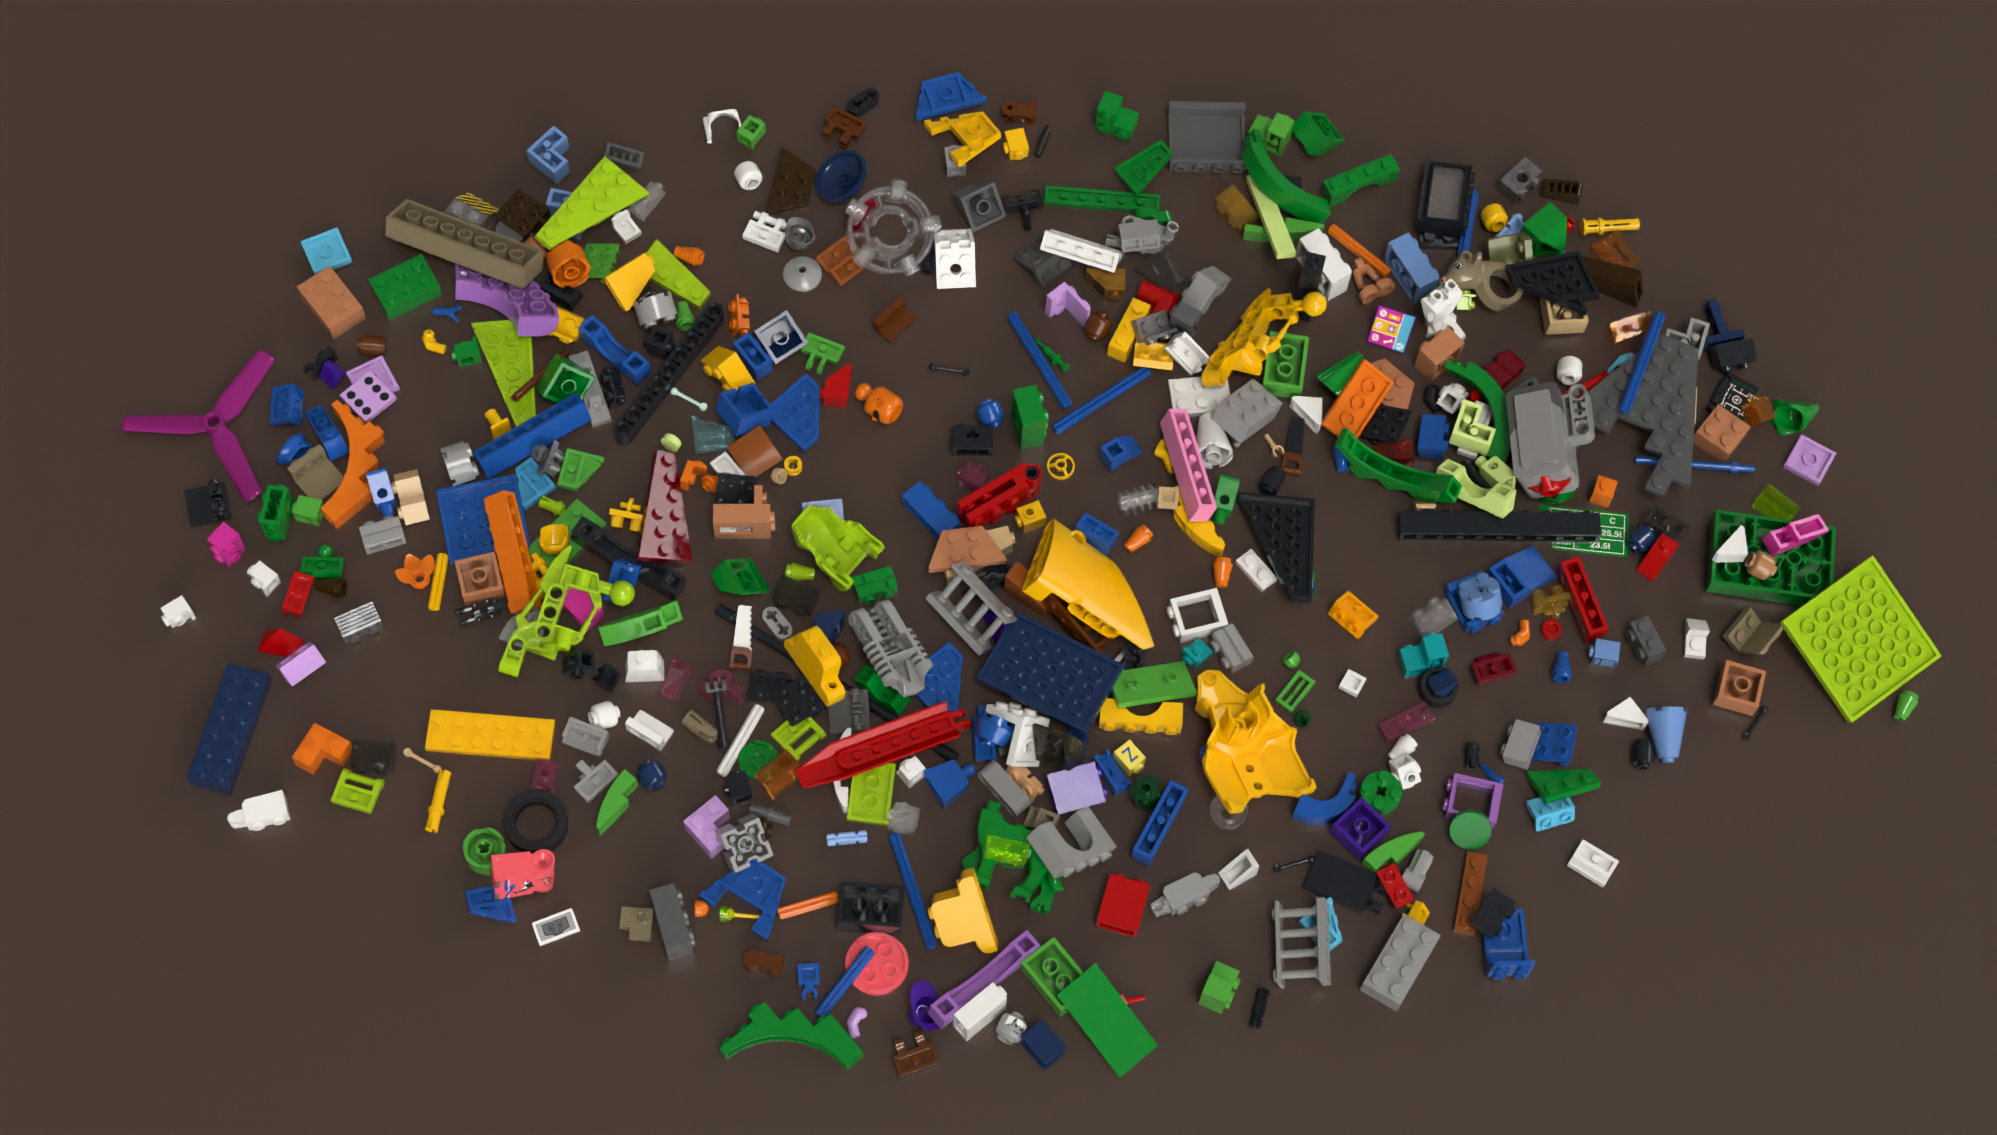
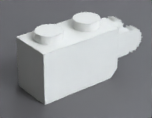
M283 790L245 799L241 804L242 809L236 810L227 816L231 827L235 829L248 827L249 830L253 831L262 830L265 826L272 824L282 825L287 820H291Z

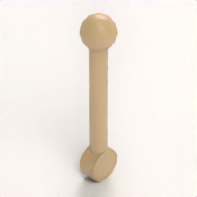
M410 748L404 749L403 753L406 757L411 756L432 768L435 773L441 770V766L433 765L412 753Z

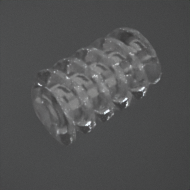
M1155 482L1153 487L1148 483L1146 490L1142 485L1138 487V491L1132 487L1130 493L1127 489H1124L1123 496L1117 491L1118 507L1126 515H1128L1130 508L1136 513L1138 506L1141 511H1144V505L1151 509L1152 503H1155L1158 507L1159 491Z

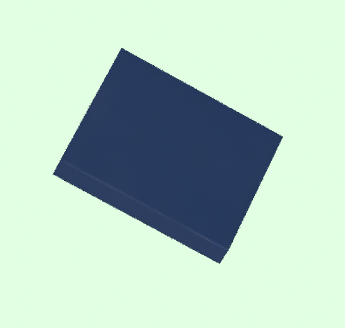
M843 610L813 616V627L818 626L831 644L835 643L845 627V611Z

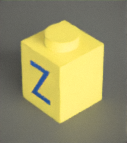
M1130 739L1114 751V760L1128 777L1133 773L1138 774L1145 767L1146 757Z

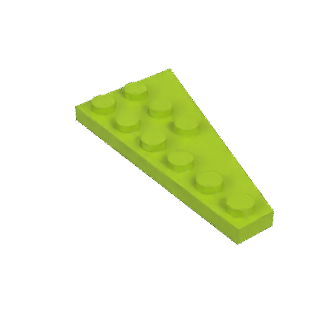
M604 156L534 238L551 250L571 237L584 232L591 226H595L612 217L624 208L634 205L635 202L645 199L650 193Z
M510 320L471 323L512 420L517 427L536 416L535 386L517 402L511 397L534 376L532 336H518L516 328Z

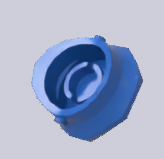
M295 434L281 448L276 462L289 467L292 461L300 459L314 446L306 441L304 434Z

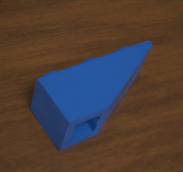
M323 405L314 407L304 413L331 461L349 453L341 433Z

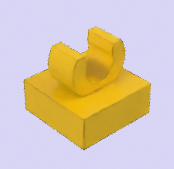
M1417 900L1414 905L1407 904L1410 912L1405 915L1424 925L1430 914L1425 904Z

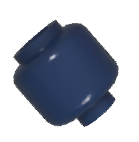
M1646 523L1644 525L1638 524L1627 535L1629 542L1627 546L1634 553L1638 551L1646 553L1657 541V533Z
M649 759L637 768L636 776L646 790L654 789L658 791L666 785L664 781L667 779L668 774L659 761Z

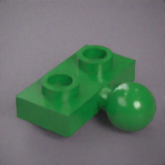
M323 544L317 549L318 557L303 556L300 573L321 578H342L345 564L344 558L332 557L333 549L330 545Z

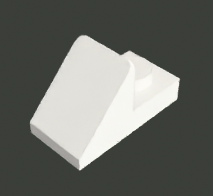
M1685 619L1684 657L1704 659L1706 657V638L1710 630L1705 620Z

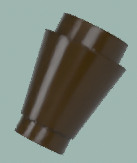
M318 578L315 582V589L336 598L344 597L347 592V581L342 578Z

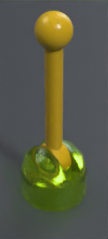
M721 905L719 922H729L733 917L758 919L761 915L734 913L731 907Z

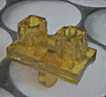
M1561 585L1551 588V596L1549 597L1545 596L1543 590L1534 591L1532 595L1533 614L1544 612L1545 616L1551 615L1554 620L1559 619L1560 612H1565L1564 607L1568 606V599L1571 598L1570 593L1565 592Z

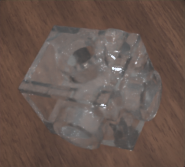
M896 802L892 809L889 808L887 811L886 821H889L887 829L893 830L898 834L912 835L918 825L920 808L910 806L905 802Z

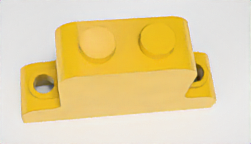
M818 626L809 628L784 641L783 646L826 707L845 698L844 686L838 678L841 666L840 656Z
M973 867L963 870L960 874V879L956 880L958 888L935 894L932 898V906L928 907L930 919H934L936 926H934L937 939L941 938L943 945L947 947L975 941L977 947L982 952L998 951L997 936L975 869Z

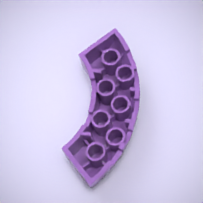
M454 263L456 300L473 301L498 310L513 323L518 336H545L557 328L559 322L557 307L555 303L551 302L550 295L540 290V285L532 280L522 289Z

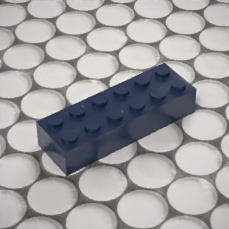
M228 663L187 775L191 786L232 795L272 683L268 673Z

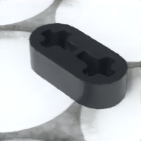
M873 88L864 90L848 101L847 112L857 118L867 113L879 104V92ZM852 106H855V107H858V106H859V110H857V109H855V108L852 109Z

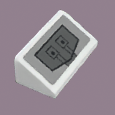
M572 908L532 923L540 946L580 931Z

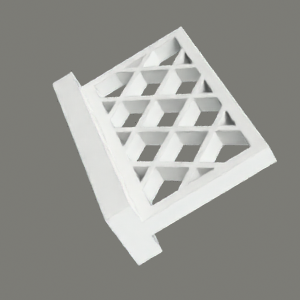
M1050 229V231L1045 230L1040 250L1113 273L1116 271L1117 264L1124 256L1121 250Z

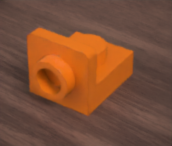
M688 460L680 479L681 489L689 491L690 486L696 482L697 474L701 476L708 474L707 465L698 460Z

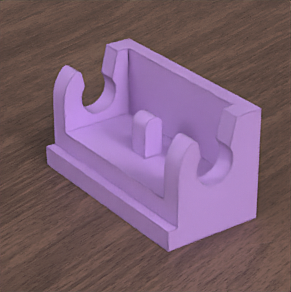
M308 642L275 666L287 683L289 682L291 686H294L325 664L326 661L315 645Z

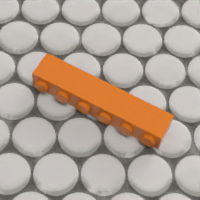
M503 490L484 498L485 512L488 515L489 529L494 540V550L499 561L498 567L502 574L503 588L508 599L507 605L511 614L519 615L537 593L538 587L515 492ZM540 596L537 598V600L534 603V606L531 608L529 612H533L542 607Z

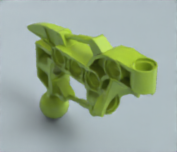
M569 545L551 563L543 580L540 582V589L532 600L527 603L522 612L516 616L518 629L513 632L508 641L498 672L518 677L527 651L555 661L559 650L569 652L571 646L576 647L583 641V636L590 626L596 611L602 608L601 593L609 595L614 604L625 606L630 604L635 597L634 587L631 583L623 580L617 581L614 584L599 580L598 573L567 564L572 550V546ZM572 588L586 592L594 606L579 632L557 625L569 589L572 590ZM554 590H559L562 592V596L555 599L551 596V593ZM543 591L545 598L538 619L529 623L525 617ZM549 609H553L556 612L552 618H547L544 615ZM543 628L550 631L547 637H540L538 632ZM515 642H521L523 648L515 651L512 649V645Z

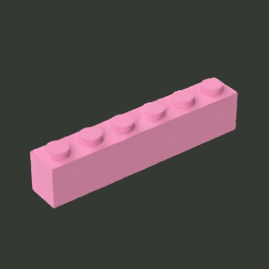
M1169 409L1161 420L1160 426L1189 521L1207 522L1217 509L1187 409Z

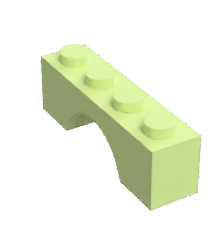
M1450 459L1444 461L1437 468L1436 474L1453 475L1462 485L1458 498L1501 518H1504L1513 510L1516 489L1500 482L1490 489L1481 488L1468 477L1465 466Z

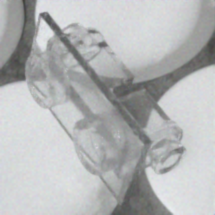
M650 181L645 188L650 193L649 196L635 202L628 210L644 221L666 194L662 190L663 185L660 182L655 184Z

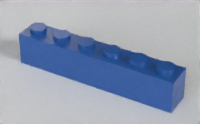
M574 393L476 449L472 454L480 471L489 479L508 467L514 466L520 460L531 456L534 446L544 445L546 447L554 440L566 436L569 432L583 426L592 419L584 401Z

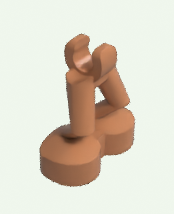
M1362 258L1354 260L1353 275L1357 289H1362L1358 298L1363 305L1370 304L1376 298L1384 297L1394 290L1395 283L1391 278L1381 279L1370 264H1365ZM1367 274L1375 282V285H1364L1362 275Z

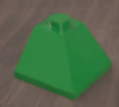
M752 558L724 560L711 573L715 585L720 591L739 595L770 592Z

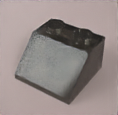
M1037 723L1032 725L1037 761L1070 771L1084 760L1083 742L1068 733Z

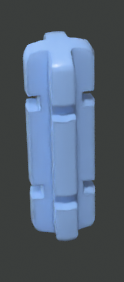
M865 830L858 831V833H855V831L838 833V835L832 833L826 836L828 846H836L837 843L839 845L856 844L857 841L859 843H866L868 840Z

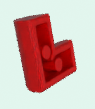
M1144 280L1139 288L1136 299L1153 306L1150 314L1166 310L1169 320L1171 317L1169 316L1170 311L1174 305H1177L1180 296Z

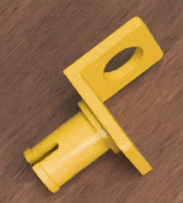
M490 409L484 414L491 424L490 429L493 439L511 430L509 419L505 418L502 420L496 409Z

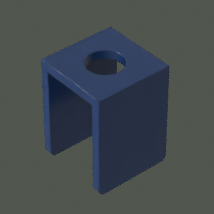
M1043 1019L1025 1032L1020 1040V1044L1043 1070H1047L1065 1054L1064 1049L1066 1045Z

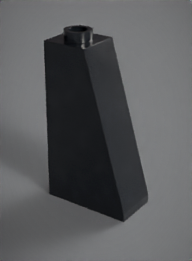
M1312 252L1306 253L1295 300H1303L1308 293L1317 292L1326 256ZM1298 311V320L1310 321L1311 316L1305 311Z

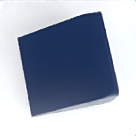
M1449 668L1427 680L1434 693L1446 697L1458 684Z

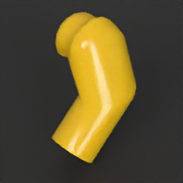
M429 329L425 330L422 336L425 348L444 355L447 345L437 343L434 332Z

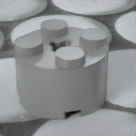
M670 291L666 293V296L663 292L642 299L643 302H640V304H638V301L633 303L639 324L644 326L645 330L656 326L659 321H663V324L674 321L676 315H678Z
M464 441L440 448L450 479L453 480L451 481L453 486L476 479L479 472L475 462L470 461L469 457L473 455L468 442L464 443Z

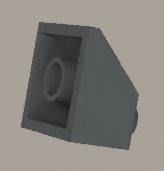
M986 177L952 193L958 211L968 227L972 229V232L980 230L1007 216L995 182Z

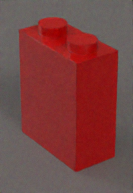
M1110 874L1095 927L1136 938L1150 885L1141 879H1127L1123 874Z

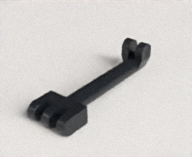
M717 677L713 678L714 686H710L708 678L705 679L707 694L713 693L719 740H717L718 749L730 747V738H727L721 692L727 691L726 677H721L722 685H718Z

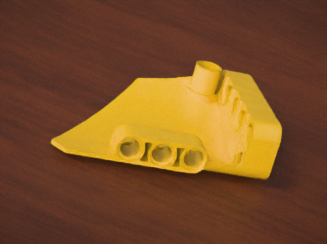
M1052 519L1044 529L1023 584L1022 592L1035 601H1042L1049 594L1054 593L1069 603L1068 610L1071 614L1105 637L1115 638L1121 634L1143 650L1152 648L1154 643L1143 613L1128 582L1117 565L1098 549L1087 543L1081 531H1071L1057 520Z

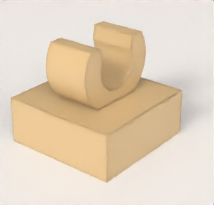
M1159 486L1157 508L1178 510L1179 488Z

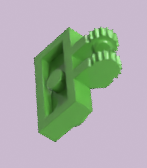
M808 333L806 337L808 344L801 348L802 353L810 355L806 363V369L810 371L815 358L821 360L817 367V374L822 375L827 362L838 366L845 351V346Z

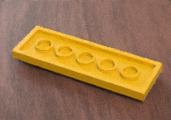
M431 709L425 750L550 761L555 720Z

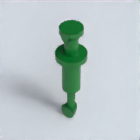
M1037 337L1035 343L1043 348V352L1052 360V364L1054 366L1058 364L1062 368L1061 370L1066 372L1070 365L1062 361L1063 356L1061 354L1057 355L1049 346L1043 345L1040 342L1041 339Z

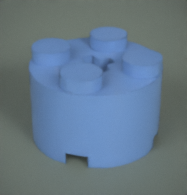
M1479 573L1476 577H1472L1459 584L1462 611L1467 618L1474 620V617L1481 618V620H1488L1500 613L1503 602L1500 585L1496 579L1489 577L1487 573Z

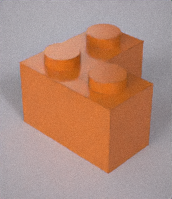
M314 723L293 754L292 759L296 766L314 775L324 758L343 767L354 749L350 741Z

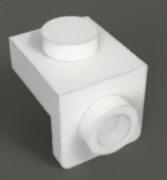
M627 209L616 213L611 219L612 228L625 245L642 235L641 230L631 219L630 212Z

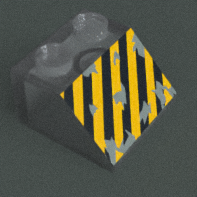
M468 192L455 197L444 213L489 229L496 220V213L499 209Z

